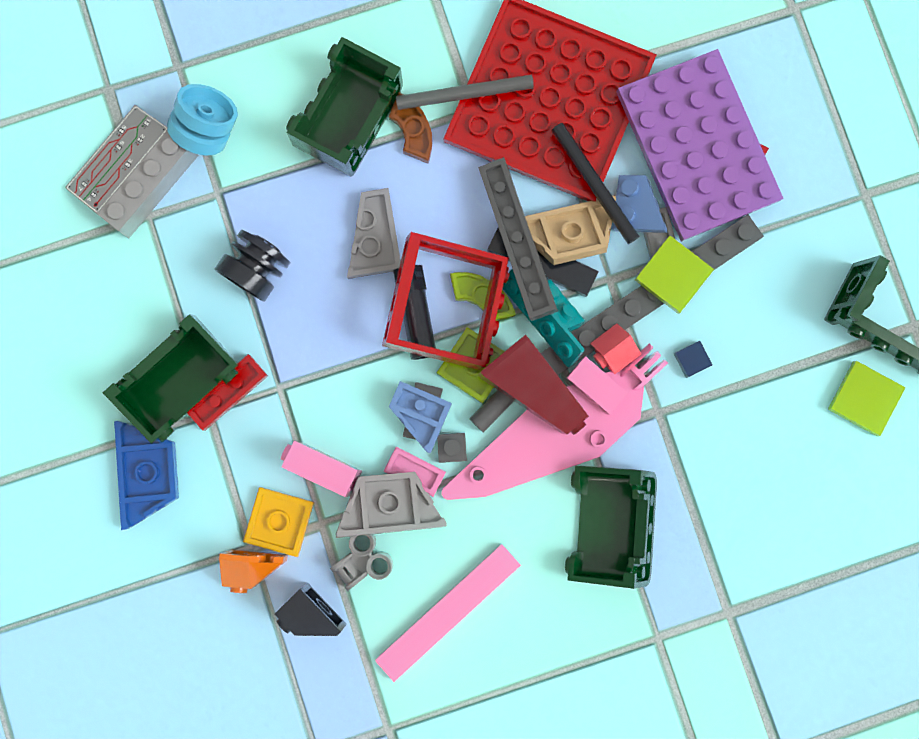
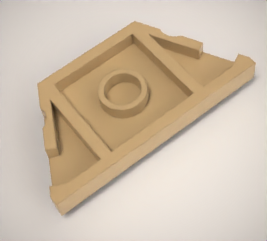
M598 199L596 202L588 201L525 216L536 249L553 265L607 253L612 220Z

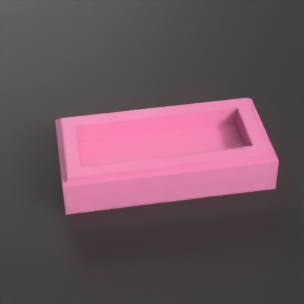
M586 356L566 377L608 414H611L628 394L625 389Z
M398 447L395 448L383 471L387 474L415 472L422 482L425 492L429 493L432 497H434L446 473Z

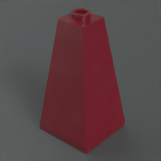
M526 334L477 374L483 381L562 434L567 435L571 432L575 435L586 426L584 420L589 415Z

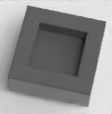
M465 433L440 434L438 436L439 463L467 461Z

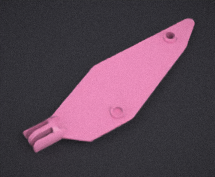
M649 343L640 351L641 355L619 372L616 374L612 371L606 372L610 378L628 392L627 396L611 414L604 411L574 384L567 386L589 415L584 420L586 426L575 435L571 432L567 435L562 434L526 410L442 489L443 498L454 500L487 497L600 457L640 420L644 386L668 362L665 359L662 360L644 376L643 373L661 357V354L656 351L638 367L635 366L653 349V346ZM475 470L483 472V477L480 480L473 478Z

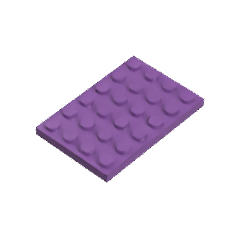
M718 49L622 86L616 91L681 242L784 199Z

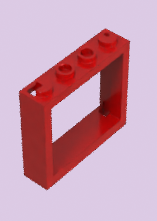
M410 232L404 244L382 346L480 370L485 368L486 364H489L490 357L493 355V348H490L492 337L496 336L499 328V321L496 320L498 310L502 309L505 299L502 288L503 283H507L510 275L508 273L509 267H507L509 258ZM418 250L492 269L473 357L399 339Z

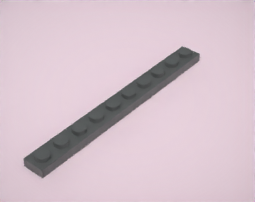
M748 214L692 251V253L715 270L762 239L764 235ZM640 286L583 324L580 328L571 332L585 349L575 363L595 351L590 343L615 324L620 325L626 330L664 303L643 286ZM551 347L541 352V355L557 375L569 368Z

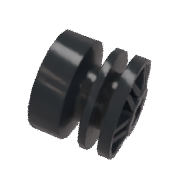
M241 229L237 236L246 243V246L244 247L233 241L231 246L240 255L238 258H234L224 254L214 270L244 291L265 302L274 289L273 284L266 276L269 273L281 278L283 274L274 267V264L276 263L284 268H288L291 262L276 246L266 239Z

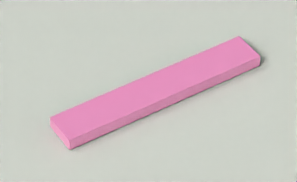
M502 544L499 545L375 659L376 663L395 682L521 566L519 562Z

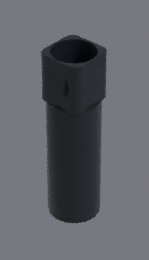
M415 265L403 317L407 341L436 348L425 291L427 288L423 266ZM399 268L393 270L395 284ZM410 353L411 360L429 358Z

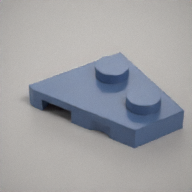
M619 175L616 202L636 232L667 233L666 224L659 211V205L653 195V189L647 176ZM613 223L612 229L618 231V229Z
M400 381L389 408L424 450L431 454L452 403Z

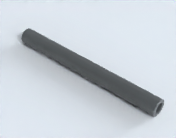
M531 74L396 96L398 110L533 89V77Z

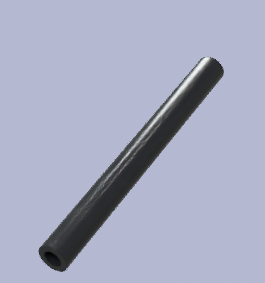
M564 123L556 125L552 129L553 134L626 243L634 242L640 236Z

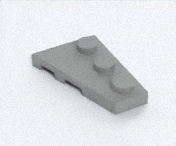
M389 188L361 192L350 266L347 273L348 279L393 272L394 269L400 266L401 259Z

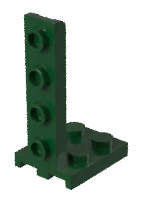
M879 255L853 263L824 320L831 325L840 324L847 328V333L858 339L864 338L871 342L870 346L873 349L883 353L888 352L895 356L894 360L897 363L917 369V374L919 375V348L862 315L864 310L872 304L874 300L873 293L877 285L885 279L887 275L886 268L890 260Z

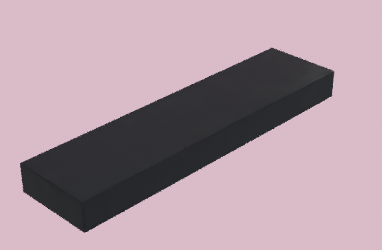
M498 227L487 251L508 257ZM537 250L548 280H552V282L584 297L588 296L599 271L576 260L553 265Z

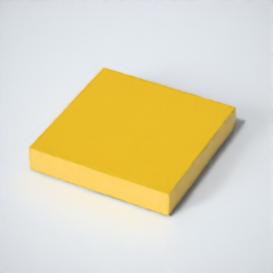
M259 487L243 542L299 557L314 502Z

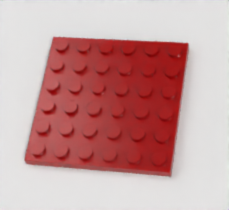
M503 0L467 85L532 74L534 88L460 100L445 133L443 142L491 162L504 157L510 170L585 201L596 202V196L553 134L552 129L556 125L564 123L594 170L604 182L629 123L616 91L622 86L648 77L657 54L525 0Z

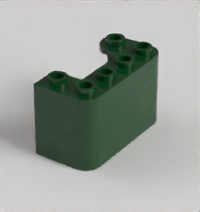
M341 37L338 44L334 43L328 52L327 58L330 60L331 69L329 76L321 80L317 89L318 95L314 102L310 101L307 104L304 114L300 112L297 116H291L286 126V133L294 147L352 177L388 117L396 96L399 92L401 93L403 79L401 67Z

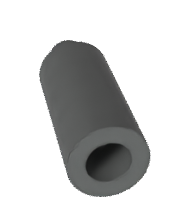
M497 390L469 420L484 433L514 401Z

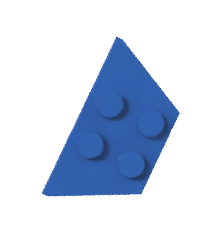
M114 421L121 530H127L179 498L175 442L168 439L163 442L157 439L151 444L135 426L122 421Z

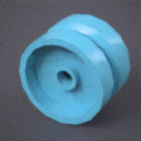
M188 84L182 87L176 96L173 105L174 109L167 122V131L170 137L180 147L195 154L208 156L222 152L238 117L237 107L228 96L213 87L202 84Z

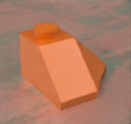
M233 549L222 552L219 556L222 586L230 587V592L247 593L248 589L256 587L287 561L288 555Z

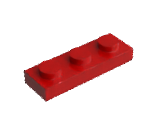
M250 354L238 363L239 365L235 369L239 373L227 384L221 381L187 412L202 431H206L268 377V374Z

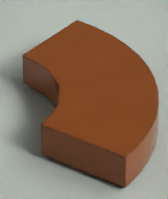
M395 100L389 114V120L397 124L404 134L403 154L428 164L432 153V132L423 110L420 107L398 110L397 101Z

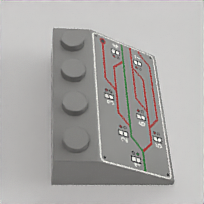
M134 105L65 188L116 230L130 238L199 155L180 147L172 140L164 124Z

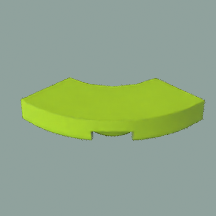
M469 272L450 273L455 301L470 302L477 305L483 311L490 280ZM503 290L502 293L505 294L502 309L497 312L496 320L516 316L513 305Z

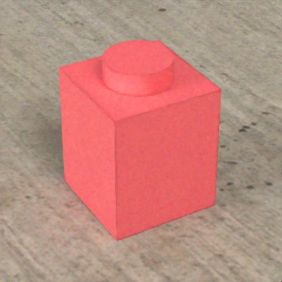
M615 324L590 343L596 352L593 358L602 369L607 367L614 374L641 355L631 335L618 324Z

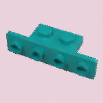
M511 269L507 283H503V290L567 367L572 366L585 349L571 331L580 328L585 322L584 318L552 280H548L558 312L531 321L514 271Z

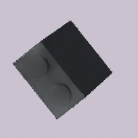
M309 583L300 588L274 614L278 618L276 622L279 627L287 634L291 632L294 636H338L347 625Z

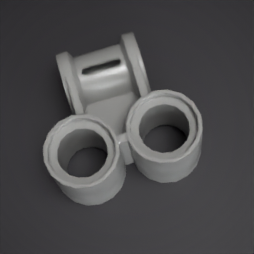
M374 534L365 535L370 540V547L365 551L359 550L356 546L355 541L358 536L350 537L349 548L352 553H349L330 568L332 572L336 571L346 584V591L363 580L367 574L373 579L382 580L392 572L394 565L391 556L385 552H377L375 554L373 552L376 547V537ZM374 559H384L388 564L387 571L384 573L376 572L372 565Z

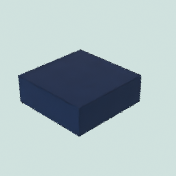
M701 341L674 353L686 378L713 365Z

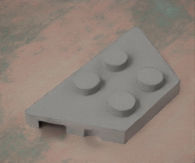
M415 472L361 476L355 482L336 531V538L446 527L447 523L433 505L434 501L429 493L423 489L422 482Z

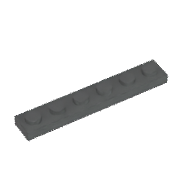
M503 157L478 167L530 320L534 321L558 312L505 158Z

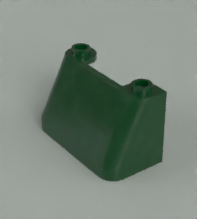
M189 314L179 323L180 326L178 328L180 330H173L170 333L171 335L135 368L123 375V378L116 384L112 383L102 392L151 444L157 439L161 442L165 441L174 432L172 426L221 381L227 384L239 373L235 369L239 364L193 314Z
M575 465V471L571 475V486L575 488L577 494L581 495L577 551L572 552L571 556H568L565 561V572L568 574L567 581L631 589L647 587L652 574L657 477L655 472Z

